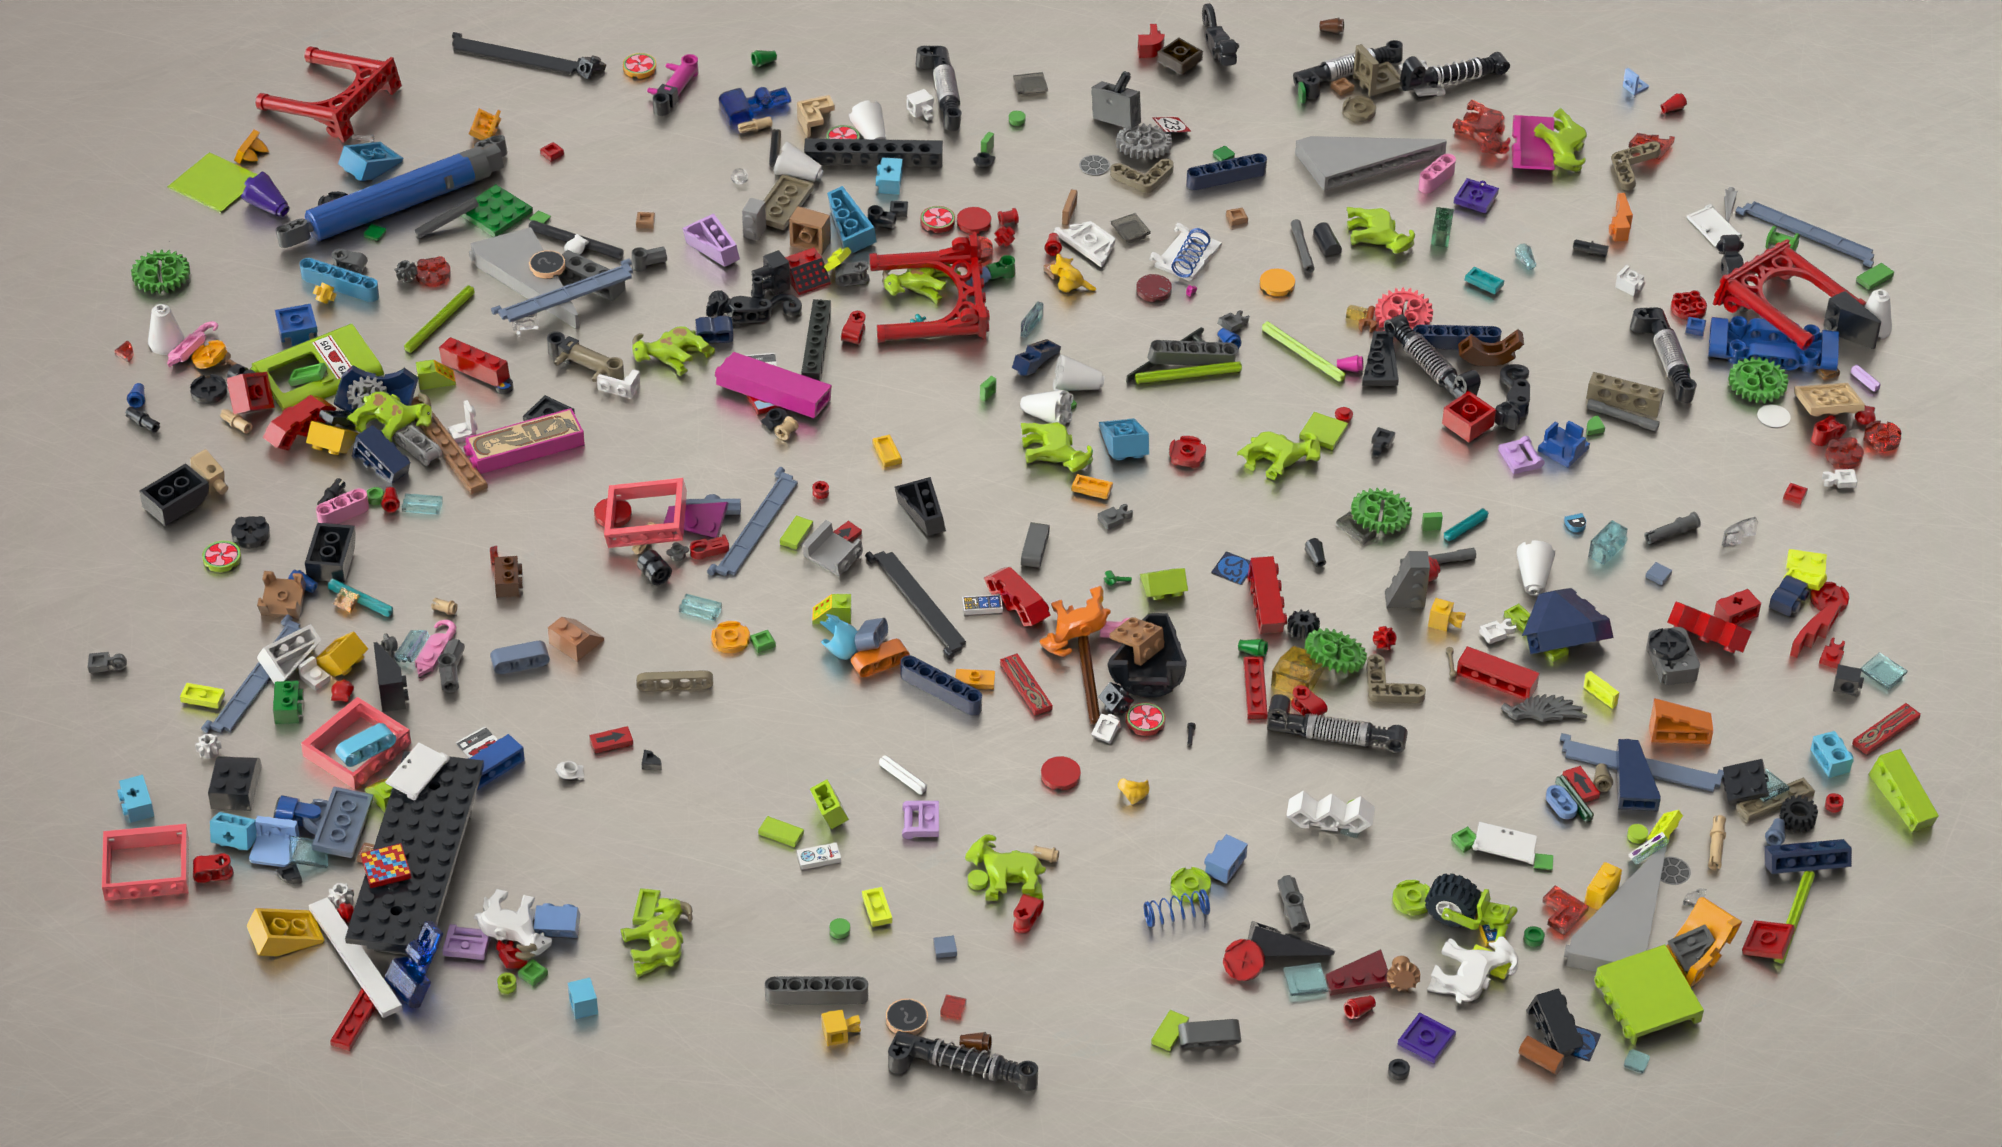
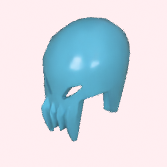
M826 614L828 619L826 622L820 621V623L833 633L834 636L830 641L823 639L821 643L839 659H851L855 653L859 652L855 645L857 629L840 620L835 615Z

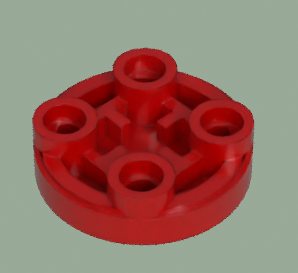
M1696 290L1675 293L1671 301V311L1674 315L1684 320H1688V317L1700 319L1706 314L1707 302L1700 296L1701 293Z

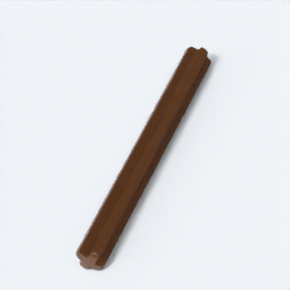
M1080 636L1078 637L1089 720L1091 725H1095L1100 717L1089 637Z

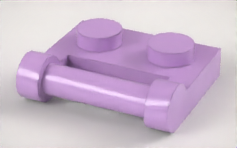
M1523 436L1520 440L1499 444L1498 450L1513 474L1538 469L1545 464L1543 458L1539 457L1533 448L1529 436ZM1522 448L1527 450L1533 461H1528Z
M905 801L902 805V810L904 811L903 838L939 837V801ZM913 811H919V827H912Z
M450 924L442 950L443 956L484 960L491 937L485 935L481 929L457 927L455 924Z

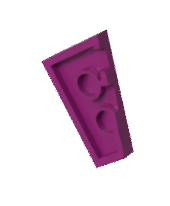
M718 502L686 505L684 531L718 538L729 503ZM675 506L668 507L664 524L674 523Z

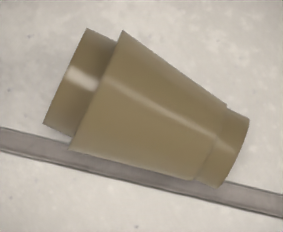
M1604 763L1596 766L1593 784L1601 792L1610 790L1613 785V778L1607 765Z

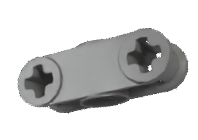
M413 425L407 426V429L401 433L397 432L394 434L397 444L425 466H428L435 458L443 456L439 445L419 432Z

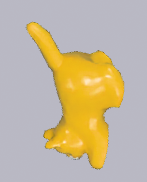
M1061 254L1056 255V264H1052L1050 269L1053 274L1060 277L1058 288L1061 291L1068 293L1081 286L1088 290L1096 291V287L1084 280L1081 272L1071 265L1073 258L1068 259L1063 258Z

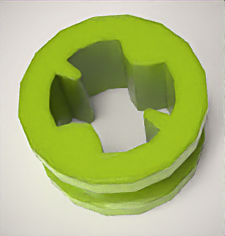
M503 973L498 977L497 984L501 993L510 994L516 990L515 975Z

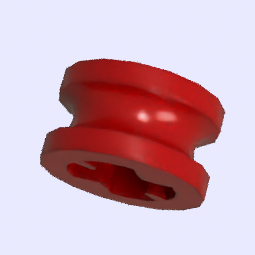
M817 481L813 484L812 494L815 498L825 499L829 496V485L827 482Z
M1836 793L1829 794L1826 797L1825 808L1833 813L1840 812L1843 809V797Z

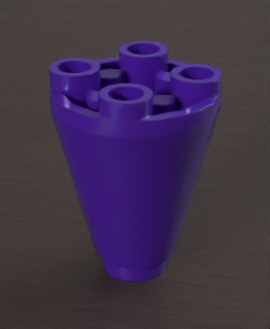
M264 171L253 178L249 177L245 181L246 187L241 195L245 202L279 217H284L289 212L290 207L270 176Z

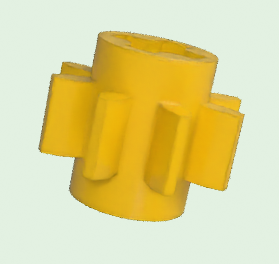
M321 283L320 287L315 286L313 294L317 295L315 300L328 304L329 300L334 302L337 295L333 292L334 287Z

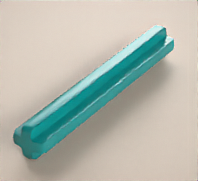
M331 579L328 582V589L386 617H390L394 612L392 606L335 579Z

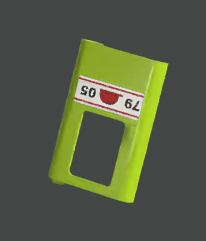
M348 324L252 363L250 370L257 373L271 372L311 355H314L319 363H325L327 366L326 373L328 374L326 377L286 393L281 392L268 373L272 396L282 411L288 407L295 406L310 395L323 399L335 395L342 374L353 365L366 372L375 373V376L378 377L384 375L380 362L353 324Z

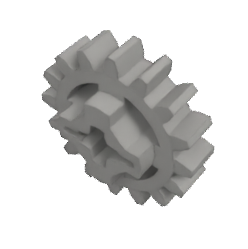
M367 376L366 380L360 377L359 382L354 380L353 385H349V391H347L348 404H352V409L360 408L365 404L364 396H369L379 391L387 393L386 386L383 387L382 381L377 383L376 377L373 380H370L369 376Z

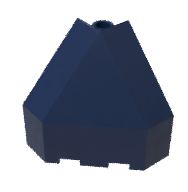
M1574 589L1554 590L1538 595L1522 636L1527 635L1530 654L1614 638L1610 619L1595 610L1596 607L1586 599L1578 596Z

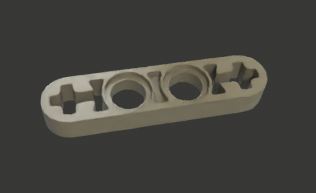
M706 670L644 672L637 676L636 686L637 689L644 692L705 690L713 686V674ZM682 679H688V680H690V681H688V682H681L680 680H682ZM661 680H669L670 682H668V683H662V682H660V681H661Z

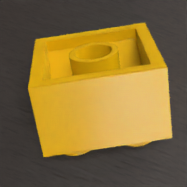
M311 421L306 443L312 444L311 448L322 451L323 448L329 449L328 453L339 455L349 451L355 442L356 436L360 433L326 423Z
M353 631L335 639L316 657L317 666L333 677L341 674L345 676L352 670L351 666L354 663L357 664L364 659L365 656L363 654L368 648Z

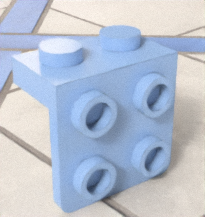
M257 816L255 821L257 838L249 856L250 862L278 867L289 866L300 838L297 821Z

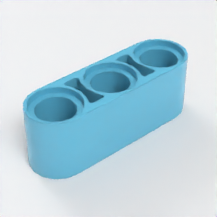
M379 723L341 742L336 747L335 752L346 766L353 767L392 747L396 742V736L386 724Z

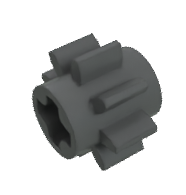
M408 260L399 262L397 268L394 269L398 280L403 279L404 282L413 281L415 275L418 274L415 263L412 262L410 264Z

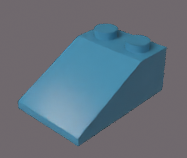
M382 142L345 145L338 164L346 172L353 174L357 180L366 181L375 179L401 163L404 158Z
M1135 418L1099 422L1108 453L1113 459L1124 460L1126 457L1142 458L1144 455H1149V433Z

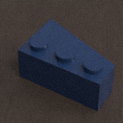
M374 425L358 434L355 438L352 457L355 459L359 457L365 461L363 464L366 467L372 466L375 468V473L389 483H394L409 472L411 463L409 458L402 454L396 445L390 442L383 432Z

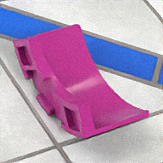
M1513 115L1512 137L1515 138V143L1512 144L1513 168L1555 170L1553 150L1543 138L1534 135L1536 133L1534 129L1540 123L1554 131L1553 117Z

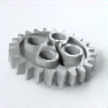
M1142 123V125H1137L1132 129L1124 127V130H1120L1117 133L1116 145L1120 152H1124V155L1130 154L1131 158L1137 156V159L1143 157L1146 160L1149 157L1152 160L1154 156L1159 158V155L1165 156V153H1169L1172 146L1171 134H1168L1162 128L1158 129V125L1152 127V124L1146 126L1145 123Z

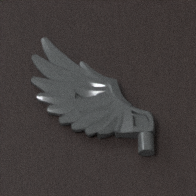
M1546 694L1541 697L1536 695L1534 698L1532 696L1526 698L1524 703L1521 702L1514 707L1507 703H1504L1501 707L1503 711L1508 713L1510 718L1516 721L1524 718H1533L1541 722L1563 720V717L1587 718V714L1580 712L1583 710L1582 706L1572 705L1573 700H1564V696L1555 698V695H1551L1546 698Z

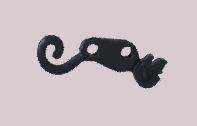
M1206 3L1202 8V21L1206 27L1210 26L1205 30V39L1213 58H1218L1221 65H1235L1237 63L1236 52L1239 48V43H1236L1234 39H1230L1222 26H1217L1214 8L1212 4Z
M1736 234L1722 235L1716 245L1719 254L1723 255L1721 260L1722 276L1730 274L1735 268H1740L1744 264L1743 258L1739 254L1740 250L1744 247V243L1740 241L1739 236ZM1741 307V309L1739 310L1741 312H1747L1749 309Z
M717 290L708 297L706 315L712 317L717 314L718 317L727 313L729 317H732V322L759 323L770 320L772 308L779 303L784 302L783 312L789 316L799 315L802 311V303L796 296L791 294H779L770 300L748 296L729 298L725 292ZM762 314V315H765L766 317H765V318H759V315ZM739 316L741 317V319L736 320L733 317Z
M1510 364L1504 366L1500 371L1501 381L1511 388L1506 396V402L1497 405L1495 408L1494 422L1500 427L1505 426L1508 429L1516 430L1520 418L1528 415L1530 384L1526 379L1529 377V369L1524 365Z

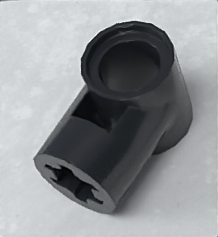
M872 205L868 208L867 218L875 229L881 226L894 229L897 214L883 211L881 206Z

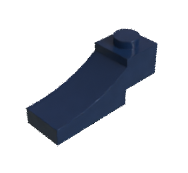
M1048 339L1027 345L1026 352L1015 355L1012 368L1023 376L1036 373L1040 365L1047 359L1060 353L1061 346Z

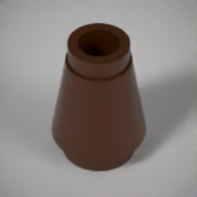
M1338 17L1320 21V31L1340 34V32H1344V19Z
M986 1032L960 1035L959 1045H965L966 1049L974 1047L978 1052L990 1051L992 1036Z

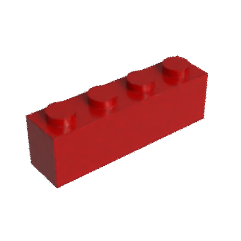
M452 337L439 346L443 365L498 387L510 378L508 362L504 359Z
M1469 646L1465 648L1459 658L1456 671L1459 676L1523 700L1533 695L1538 686L1540 674Z

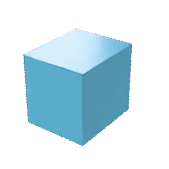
M591 978L569 982L568 994L575 1019L598 1014L597 997Z

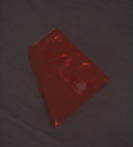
M1637 133L1629 142L1628 147L1631 148L1652 141L1658 142L1661 154L1655 159L1659 160L1674 143L1675 137L1669 136V139H1660L1659 135Z

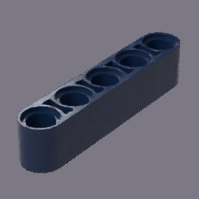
M1256 153L1191 167L1187 170L1186 186L1190 190H1200L1263 176L1266 174L1267 157L1264 154Z
M1416 325L1413 328L1414 332L1422 334L1435 349L1459 350L1458 344L1471 334L1482 342L1496 343L1501 341L1502 333L1501 329L1496 326Z
M908 655L901 659V678L904 681L969 715L981 713L982 693L979 690L914 656Z

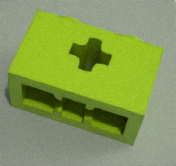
M828 779L810 788L831 830L849 820Z

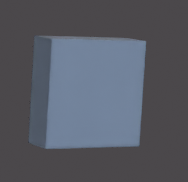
M1657 562L1646 572V578L1660 585H1663L1672 575L1671 569Z
M954 935L933 938L936 958L957 956Z

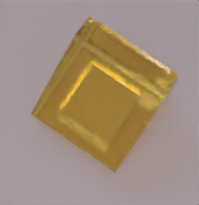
M1350 305L1347 307L1346 318L1359 321V319L1365 318L1368 308Z

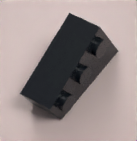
M931 477L894 487L898 503L927 536L946 531Z
M1559 988L1537 994L1526 1011L1528 1015H1534L1537 1021L1535 1027L1537 1030L1542 1029L1546 1037L1543 1039L1545 1044L1564 1055V1057L1579 1053L1583 1047V1037L1577 1032L1574 1016L1569 1013L1566 997L1561 994Z

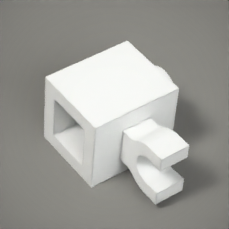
M923 89L907 95V110L915 118L923 115L927 121L933 119V115L930 112H933L934 98L931 94Z

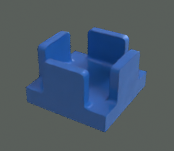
M311 303L275 310L281 343L285 342V338L290 337L293 347L310 340V333H313L314 337L318 336Z
M1555 421L1545 430L1544 441L1538 446V452L1569 468L1589 449L1590 443L1583 437L1584 429L1581 426L1568 421L1566 429L1558 427L1559 423Z

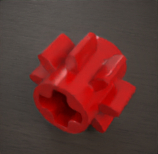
M1003 225L994 233L996 236L994 241L999 246L1003 244L1007 247L1015 240L1013 236L1015 231L1010 226L1006 228Z
M1381 626L1378 628L1379 631L1373 632V642L1377 649L1391 650V646L1396 645V633L1392 631V627Z

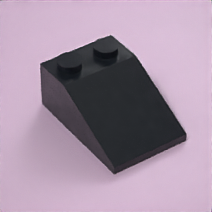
M1844 291L1829 298L1823 325L1830 331H1838L1841 338L1870 349H1875L1882 321L1849 293Z
M373 642L382 712L406 709L405 701H409L408 689L403 688L407 687L406 675L402 676L401 667L378 642Z

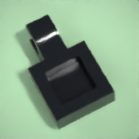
M1378 427L1371 440L1372 448L1374 449L1371 456L1379 458L1383 447L1389 449L1395 438V432Z

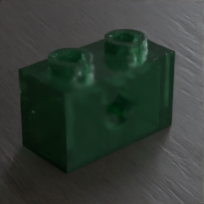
M1436 207L1431 239L1432 246L1448 248L1454 209Z

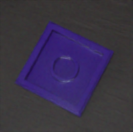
M1419 1012L1398 1039V1045L1435 1063L1456 1036V1031Z

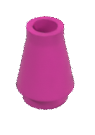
M1355 355L1337 359V368L1359 373L1364 368L1363 356Z

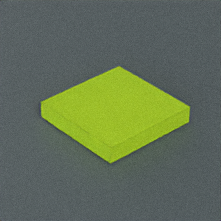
M1313 412L1300 432L1299 439L1304 441L1310 440V438L1305 436V433L1312 432L1318 437L1320 446L1334 450L1348 428V423Z

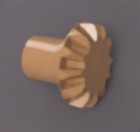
M1397 956L1393 959L1392 967L1388 970L1387 981L1391 988L1397 989L1398 992L1401 990L1408 992L1410 988H1416V984L1420 982V970L1415 964L1410 962L1408 957Z

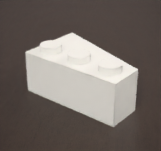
M310 624L263 647L257 659L274 684L277 681H287L298 669V666L316 649L321 638Z

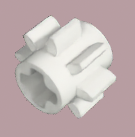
M204 734L198 738L199 743H196L195 746L196 751L200 753V757L213 758L219 755L218 749H221L222 746L221 741H218L217 735Z
M337 883L332 889H329L330 895L328 899L331 903H334L335 908H339L341 903H353L354 891L353 888L348 889L347 883Z

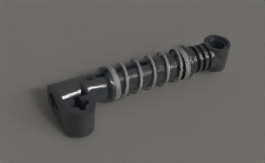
M1494 52L1486 58L1474 57L1469 58L1466 62L1461 60L1460 63L1453 62L1452 65L1446 63L1442 67L1440 65H1437V67L1431 66L1426 70L1417 57L1411 56L1403 63L1400 85L1403 91H1410L1429 86L1435 88L1440 87L1442 84H1455L1457 81L1463 82L1465 79L1472 80L1473 77L1479 79L1483 75L1491 73L1503 75L1509 70L1510 63L1501 52Z
M897 1031L888 1049V1068L896 1074L906 1072L914 1057L927 1060L935 1066L938 1064L940 1067L946 1065L950 1066L951 1070L953 1067L961 1069L962 1073L964 1070L972 1072V1075L977 1073L983 1075V1078L988 1073L990 1081L1009 1080V1082H1014L1024 1091L1034 1090L1038 1086V1066L1035 1062L1022 1061L1018 1064L1016 1061H1008L1003 1055L997 1053L990 1057L985 1050L978 1052L974 1047L966 1049L965 1045L955 1046L954 1042L947 1044L941 1038L932 1040Z

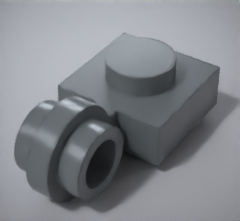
M109 652L89 654L87 668L89 673L109 671L110 665L116 670H122L127 665V659L123 654L118 653L110 657Z

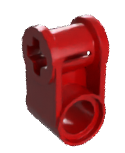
M858 310L851 312L842 329L841 341L858 345L861 343L866 329L864 324L866 315L864 312Z
M1830 415L1826 419L1815 423L1811 441L1817 446H1825L1835 439L1841 438L1845 434L1847 427L1836 421L1833 415Z
M1299 685L1293 689L1292 694L1294 698L1291 701V707L1299 714L1311 713L1322 716L1328 711V707L1323 699L1316 696L1306 686Z
M220 853L195 857L193 859L194 881L206 883L230 879L234 874L233 867L230 865V856Z
M1026 894L1021 896L1013 912L1015 918L1013 928L1016 932L1024 934L1031 930L1043 911L1044 900Z

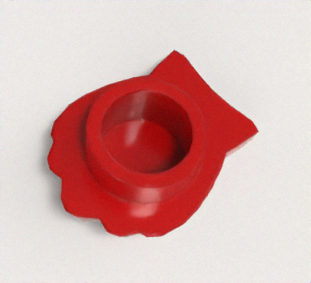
M1865 405L1864 411L1855 413V419L1863 425L1874 423L1876 421L1875 407Z
M343 679L333 684L331 688V701L348 702L350 695L354 691L352 683Z

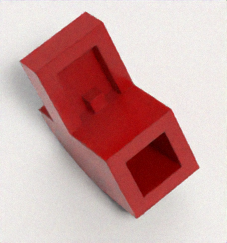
M1150 24V34L1138 35L1139 58L1157 57V54H1159L1157 52L1164 48L1165 34H1161V31L1157 29V24Z

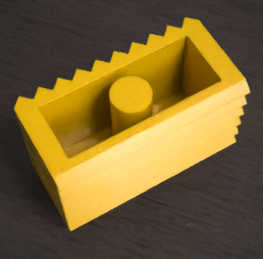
M1603 862L1598 873H1596V876H1594L1587 887L1585 905L1599 910L1620 885L1622 870L1607 862Z

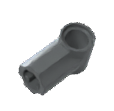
M664 246L648 250L637 247L632 250L631 266L636 271L645 270L647 265L667 261Z

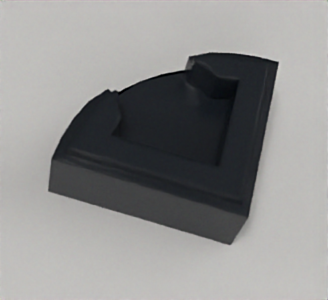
M644 750L641 764L642 769L662 770L661 759L654 755L652 751Z
M296 864L276 869L277 876L282 881L290 884L302 883V877Z

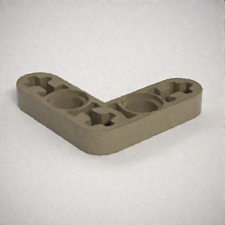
M1648 142L1612 154V165L1623 190H1631L1636 186L1635 176L1630 165L1656 158L1661 154L1658 142ZM1635 153L1640 154L1639 156H1632ZM1623 169H1627L1626 172H1619Z
M1161 159L1146 174L1121 163H1115L1110 167V176L1143 193H1150L1173 173L1174 162L1171 159Z
M1377 654L1368 657L1366 667L1368 697L1371 701L1378 703H1421L1425 700L1426 689L1420 684L1386 683L1384 658ZM1374 663H1377L1378 669H1374ZM1379 676L1381 680H1373L1372 677ZM1393 691H1399V692H1401L1402 694H1401V695H1394L1392 692H1393Z

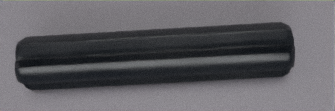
M780 129L772 130L769 165L771 167L775 166L780 154Z

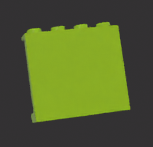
M1665 944L1597 967L1596 976L1594 977L1595 984L1598 989L1602 990L1606 1004L1610 1005L1613 1009L1616 1021L1621 1023L1625 1037L1629 1038L1633 1045H1636L1637 1037L1688 1019H1691L1693 1024L1702 1021L1704 1009Z

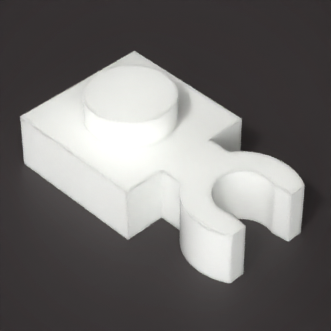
M1854 469L1835 470L1834 474L1828 471L1823 472L1822 479H1825L1824 486L1826 487L1837 484L1838 488L1857 487L1858 482Z
M1505 619L1501 624L1496 620L1480 626L1479 632L1488 644H1492L1506 639L1507 634H1514L1517 626L1510 627L1511 619Z

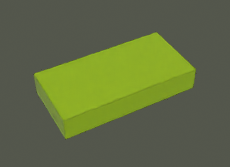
M796 515L780 538V545L797 550L813 527V521Z
M769 816L766 817L758 829V835L794 848L804 834L803 828Z
M640 888L632 919L633 925H643L656 916L654 910L658 907V900L661 896L660 890Z
M1169 1010L1152 1037L1151 1044L1171 1051L1179 1038L1178 1025L1189 1022V1017Z

